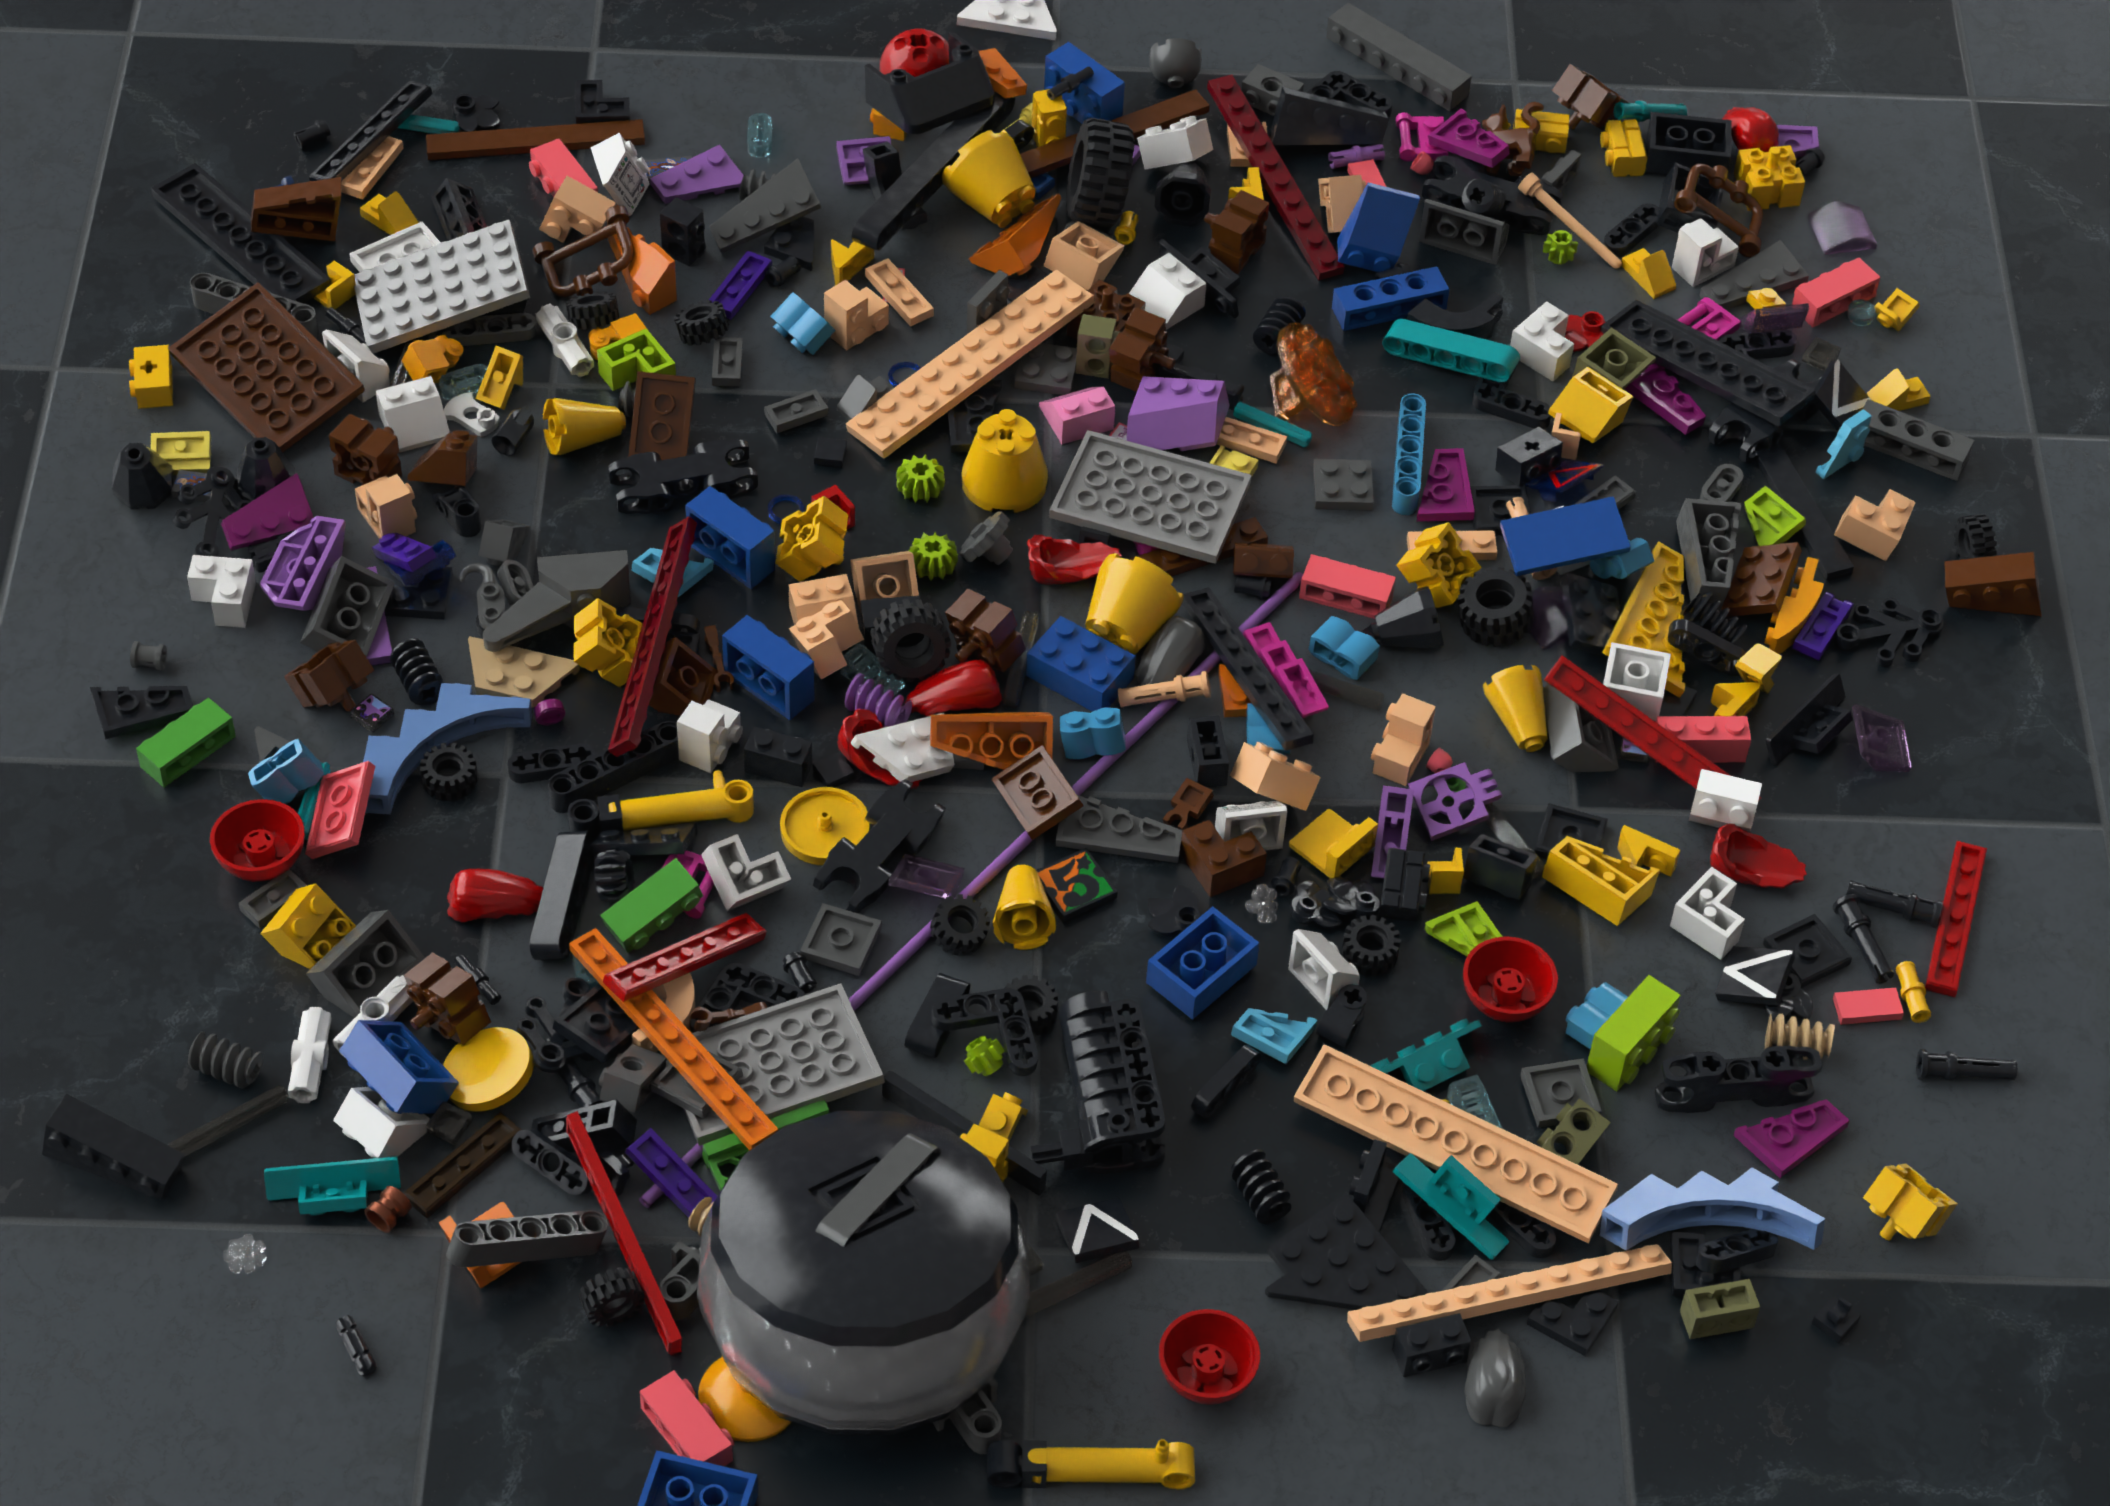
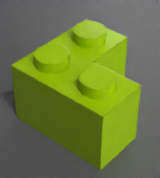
M647 328L597 350L599 375L612 391L625 386L627 381H630V383L637 381L638 371L676 375L675 362Z

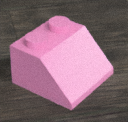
M1089 387L1039 402L1041 411L1061 445L1083 439L1087 430L1103 433L1114 429L1115 404L1104 387Z

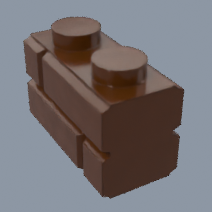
M1234 543L1233 575L1292 578L1294 563L1293 546Z

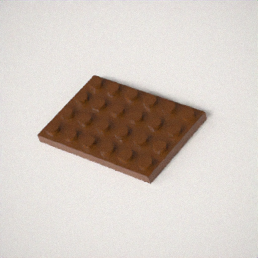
M259 282L168 348L170 354L254 438L267 437L275 442L282 452L286 451L365 391L364 385Z

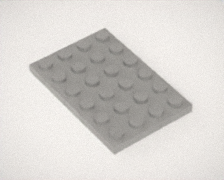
M509 219L475 232H469L461 237L441 242L430 248L416 251L402 258L388 261L370 270L366 269L354 274L356 284L354 288L365 342L373 354L530 298L514 229Z
M1087 430L1049 510V518L1111 533L1113 536L1216 564L1249 489L1252 475Z
M841 983L709 1027L705 1031L692 1033L707 1051L742 1069L743 1077L738 1079L737 1084L769 1119L814 1102L825 1100L827 1103L885 1083L882 1070ZM668 1059L666 1061V1067L670 1064ZM684 1109L699 1146L733 1133L713 1109L709 1111L704 1119Z

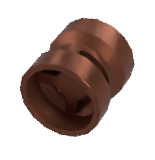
M387 1186L381 1192L380 1199L377 1202H372L365 1209V1215L377 1229L389 1233L396 1226V1220L399 1217H404L412 1209V1204L399 1189Z

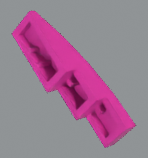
M1270 622L1244 630L1243 636L1302 718L1328 710L1329 706L1302 658L1296 659L1286 640L1280 641Z

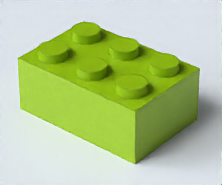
M1648 975L1594 1034L1586 1066L1588 1073L1616 1092L1625 1082L1630 1084L1637 1076L1642 1063L1648 1064L1655 1056L1657 1047L1661 1042L1666 1044L1675 1032L1673 1023L1680 1013V1009L1677 1007L1681 995Z

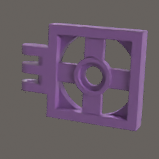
M1463 762L1408 783V789L1414 790L1413 800L1431 841L1489 819V814L1484 805L1502 798L1500 790L1488 793V791L1498 786L1495 779L1483 783V781L1493 776L1491 769H1485L1471 775L1466 763ZM1452 777L1459 778L1466 783L1468 788L1458 792L1451 791L1446 780ZM1434 785L1438 794L1437 799L1423 805L1421 799L1425 788ZM1445 797L1453 798V806L1445 807L1442 803ZM1474 800L1475 805L1472 812L1463 820L1459 812L1460 805ZM1441 812L1448 816L1451 824L1438 823L1429 816Z

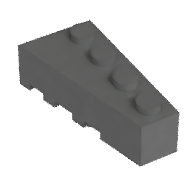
M1685 498L1676 520L1681 552L1684 556V568L1690 601L1699 593L1703 595L1711 591L1712 596L1709 602L1712 603L1719 599L1721 603L1718 610H1721L1731 586L1734 563L1733 554L1736 548L1735 539L1739 525L1738 516L1741 510V503Z

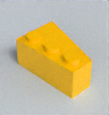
M1566 836L1550 850L1542 877L1611 923L1619 926L1652 895L1660 870L1654 867H1650V870L1632 865V859L1624 856L1622 860L1603 854L1604 849Z

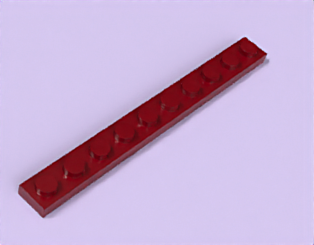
M1233 75L1209 80L1207 84L1209 93L1252 167H1259L1260 179L1318 281L1343 274L1345 266L1343 263L1338 262V254Z
M689 516L671 526L668 530L608 751L616 757L628 751H633L641 741L642 727L647 719L646 712L649 701L654 693L653 686L660 671V660L666 649L667 634L672 626L673 612L678 604L677 597L683 585V575L689 562L688 556L691 545L695 540L694 534L697 522Z

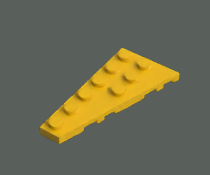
M1658 541L1652 550L1655 561L1644 567L1602 653L1609 657L1611 642L1671 654L1665 690L1680 698L1685 691V683L1682 682L1685 663L1682 662V651L1673 647L1668 642L1669 626L1674 620L1684 619V616L1680 615L1682 605L1684 604V595L1681 594V585L1684 582V556Z

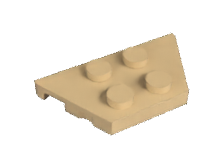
M471 636L468 638L477 695L531 699V707L534 708L544 700L547 694L557 690L565 677L570 673L576 675L580 670V666L571 659L510 645L500 651L491 652L485 649L483 639Z

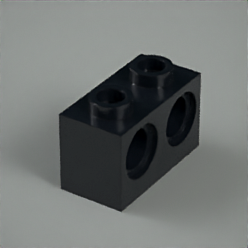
M676 197L660 212L662 249L673 259L690 266L697 258L704 254L706 249L703 210Z

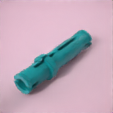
M1636 101L1635 103L1618 102L1614 106V116L1618 120L1636 119L1638 122H1644L1645 120H1650L1651 112L1687 116V107L1683 103L1656 104Z

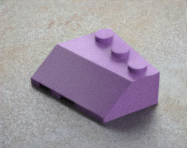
M1142 376L1128 415L1127 441L1159 450L1178 448L1181 451L1216 446L1230 406L1225 382Z

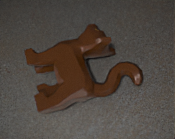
M1539 102L1528 103L1522 110V121L1530 126L1529 128L1509 129L1511 124L1507 119L1505 105L1501 106L1499 113L1492 114L1488 119L1482 121V128L1485 131H1491L1508 144L1509 155L1504 159H1513L1507 167L1510 176H1521L1526 168L1531 169L1536 149V136L1540 130V122L1531 114L1543 110L1544 107ZM1502 161L1493 168L1483 165L1487 175L1497 176Z

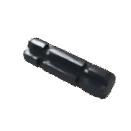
M346 1315L343 1318H339L336 1321V1329L340 1337L343 1338V1343L352 1361L356 1364L355 1367L359 1375L367 1376L374 1373L377 1368L376 1362L372 1354L369 1353V1348L359 1329H357L353 1317Z

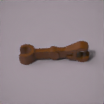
M715 625L704 627L705 644L709 651L712 652L713 665L716 666L718 671L714 676V688L717 692H721L720 682L726 681L730 684V689L732 690L734 689V677L730 672L724 671L722 654L719 652L717 628Z
M764 1002L755 1003L742 1010L727 1009L721 1012H710L704 1007H696L693 1009L690 1019H702L696 1021L694 1029L701 1032L707 1030L710 1024L724 1023L768 1007Z

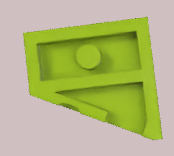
M1764 486L1744 502L1758 546L1784 543L1806 525V519L1767 486Z

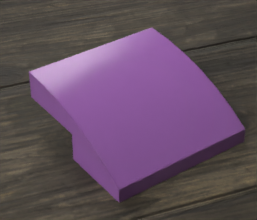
M890 136L836 141L838 161L844 185L869 183L863 149L886 141L891 144Z

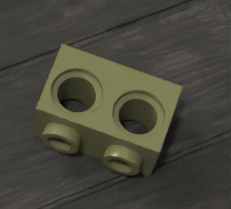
M1082 315L1077 337V374L1109 379L1110 368L1113 365L1110 362L1109 348L1120 332L1115 331L1116 319Z
M1579 1098L1573 1107L1568 1103L1564 1106L1556 1117L1560 1121L1559 1125L1554 1131L1548 1127L1536 1143L1541 1148L1578 1165L1611 1122ZM1573 1119L1582 1120L1586 1125V1130H1578L1573 1125ZM1554 1143L1563 1144L1567 1149V1155L1557 1153L1554 1149Z
M1750 1279L1686 1290L1680 1313L1689 1338L1695 1339L1754 1328L1760 1305Z

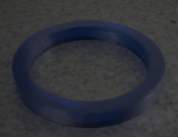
M912 362L897 363L889 370V382L894 387L899 385L892 377L894 371L899 368L909 367L918 371L921 367Z
M779 495L768 504L769 517L779 524L782 523V518L775 516L772 512L773 505L779 501H793L799 505L800 511L804 512L803 502L793 495Z

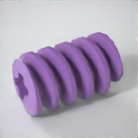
M862 673L854 677L845 696V707L847 710L855 711L859 708L870 710L876 714L883 727L907 722L912 710L911 700L902 706L904 703L902 695H898L893 700V690H887L883 695L884 686L882 684H878L873 689V679H868L863 684L864 675Z

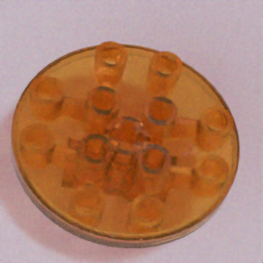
M1290 323L1282 328L1277 338L1282 368L1270 375L1275 417L1287 420L1308 408L1318 419L1330 426L1338 427L1348 422L1353 416L1354 409L1357 408V402L1351 389L1354 387V381L1344 371L1333 353L1334 347L1328 338L1322 339L1310 324Z

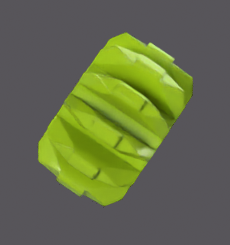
M926 454L923 458H917L913 455L911 460L903 459V463L896 472L898 491L903 492L905 499L913 497L915 503L919 499L928 502L930 497L938 498V494L940 491H943L945 486L943 466L938 465L937 459L928 460Z
M936 531L932 536H928L923 532L921 539L914 538L912 546L908 550L913 553L915 570L919 578L928 576L930 581L934 577H939L943 580L945 574L953 573L954 567L958 563L955 541H949L947 534L939 537Z

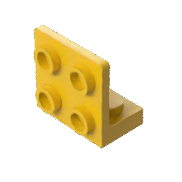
M1327 809L1289 841V847L1329 878L1339 877L1375 846L1378 823L1368 817L1360 825L1355 824L1353 826L1333 810Z

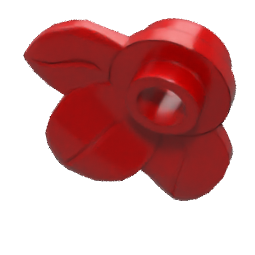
M1595 311L1586 312L1582 317L1569 315L1566 335L1564 337L1574 343L1573 351H1580L1585 347L1589 348L1604 334L1601 331V326L1606 323L1604 317Z

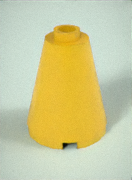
M560 398L547 399L544 404L543 420L548 419V429H543L546 445L551 454L563 455L620 436L622 430L626 427L625 415L623 412L620 413L617 407Z
M1517 665L1492 675L1493 682L1487 685L1485 681L1483 692L1519 749L1534 752L1541 749L1548 739L1542 674L1535 665H1531L1533 670H1525L1524 665Z
M1017 865L1009 870L993 918L994 934L1003 944H1005V941L1013 944L1014 948L1019 950L1034 949L1048 942V937L1052 932L1054 934L1056 930L1055 914L1037 871L1029 865Z

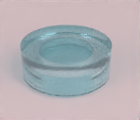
M1861 299L1852 301L1847 310L1848 320L1858 326L1871 324L1876 314L1874 305L1869 301Z

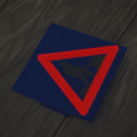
M1567 459L1559 467L1529 481L1525 485L1526 487L1537 489L1543 500L1556 502V492L1563 493L1585 479L1594 480V474L1601 471L1600 469L1604 466L1603 464Z

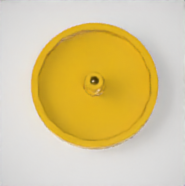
M833 787L812 788L793 797L784 807L780 818L781 838L787 850L798 859L814 865H823L831 849L843 837L857 845L870 831V823L865 820L868 811L856 796L845 790Z
M493 1027L480 1030L464 1045L458 1043L450 1051L443 1063V1066L459 1082L449 1099L456 1106L464 1110L487 1111L497 1108L517 1096L528 1083L534 1068L533 1053L524 1037L509 1028Z

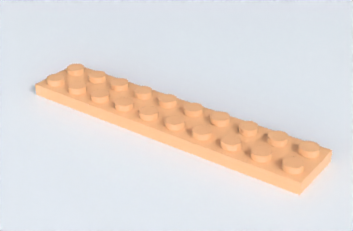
M1058 270L1053 271L886 393L873 405L845 423L847 432L883 459L1081 314L1084 309L1092 306L1095 303L1094 295Z
M1325 1044L1322 1046L1294 1095L1295 1103L1372 1140L1376 1139L1385 1142L1388 1148L1405 1156L1411 1153L1424 1165L1436 1171L1452 1155L1501 1199V1202L1586 1243L1590 1242L1601 1221L1602 1210L1610 1204L1618 1188L1617 1183Z

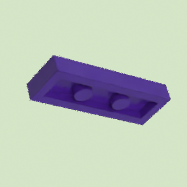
M747 251L709 300L722 303L727 319L732 320L765 278V273L768 267L772 265V260Z
M396 532L382 536L379 539V543L372 547L376 558L410 572L416 571L437 557L431 546Z
M652 1128L647 1130L626 1149L625 1153L688 1218L697 1204L705 1197L712 1198L711 1204L716 1200L717 1195Z

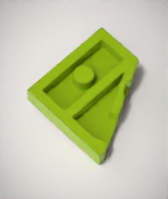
M1478 901L1427 921L1424 928L1426 933L1465 956H1468L1471 950L1478 944L1491 938L1502 937Z

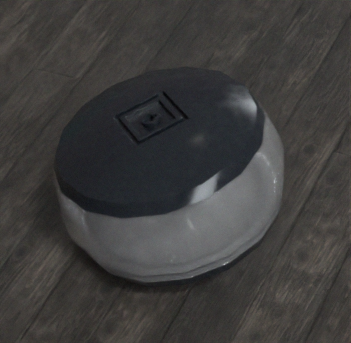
M836 1111L783 1127L747 1152L736 1165L714 1201L702 1227L697 1285L700 1311L733 1378L742 1388L780 1418L831 1435L891 1436L945 1419L981 1391L994 1377L1026 1316L1030 1300L1027 1231L1016 1204L989 1159L948 1128L895 1111ZM908 1133H912L941 1149V1154L933 1152L928 1158L926 1165H922L920 1170H916L911 1174L908 1181L900 1188L901 1191H895L889 1197L885 1209L880 1208V1214H872L867 1223L848 1239L844 1247L828 1237L815 1232L823 1218Z

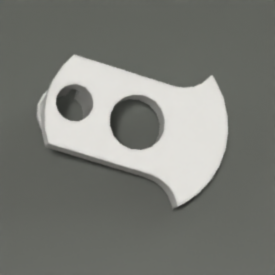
M473 392L455 396L444 408L446 420L456 421L480 437L492 433L500 423V416L495 414L494 410L491 411V408H486L473 399ZM477 412V418L468 419L465 417V414Z

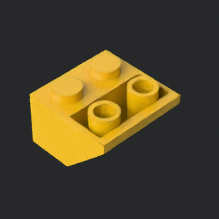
M1586 367L1572 377L1550 407L1548 414L1555 418L1556 413H1562L1560 424L1566 425L1575 432H1579L1583 439L1595 443L1623 422L1633 396L1593 369Z
M315 883L296 889L260 934L281 956L311 969L356 925Z

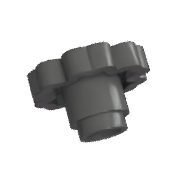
M998 511L992 517L990 516L984 522L979 523L961 546L962 550L959 554L967 562H972L977 556L983 555L989 562H994L996 565L1001 564L1013 551V548L1009 545L1010 541L1003 535L1010 519L1002 511Z

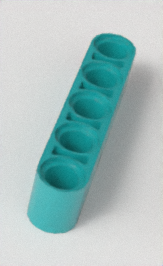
M1406 319L1395 320L1382 341L1384 349L1394 356L1497 382L1507 381L1520 361V354L1512 346Z

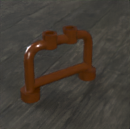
M1698 163L1692 166L1688 173L1684 190L1679 191L1676 195L1675 208L1682 213H1691L1697 206L1741 237L1738 249L1740 254L1750 258L1758 254L1762 245L1758 235L1763 220V210L1759 202L1748 193L1749 184L1743 180H1737L1733 183L1727 179L1728 170L1721 165L1712 168L1706 164ZM1700 174L1709 179V184L1712 187L1722 188L1727 191L1733 202L1744 203L1750 208L1752 219L1749 229L1695 192Z
M615 205L610 207L605 212L607 226L555 251L554 245L547 241L540 242L533 247L534 259L538 264H542L552 293L559 297H568L574 294L584 296L586 293L593 294L592 285L600 281L604 286H611L617 282L616 274L628 267L634 255L632 242L626 224L629 222V215L625 206ZM617 233L623 252L619 260L613 263H602L598 266L597 271L589 275H578L573 279V283L567 286L560 285L554 264Z

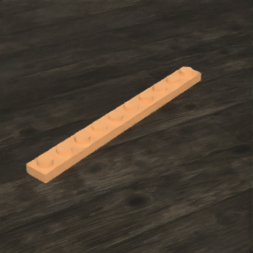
M1658 1244L1646 1245L1642 1248L1614 1252L1596 1258L1583 1259L1573 1263L1555 1265L1532 1272H1523L1500 1279H1491L1477 1284L1459 1286L1445 1291L1427 1293L1422 1296L1395 1300L1376 1306L1363 1307L1362 1309L1348 1311L1347 1322L1359 1342L1394 1335L1396 1328L1458 1313L1461 1314L1462 1319L1671 1274L1672 1262Z

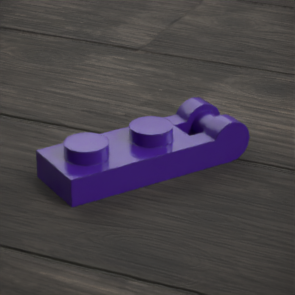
M1826 592L1796 637L1792 649L1819 661L1835 637L1837 628L1849 617L1854 603L1847 600L1842 602L1836 599L1834 594Z

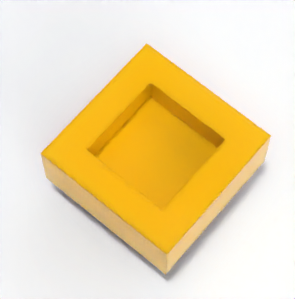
M1772 288L1749 291L1746 301L1760 316L1783 313L1786 305Z

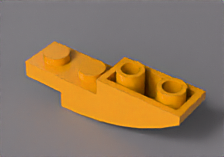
M1807 557L1805 567H1798L1794 584H1798L1799 588L1792 587L1790 597L1785 596L1780 612H1773L1770 622L1776 625L1775 628H1768L1764 644L1770 645L1769 649L1778 654H1781L1794 644L1796 637L1820 602L1824 583L1813 580L1819 559Z

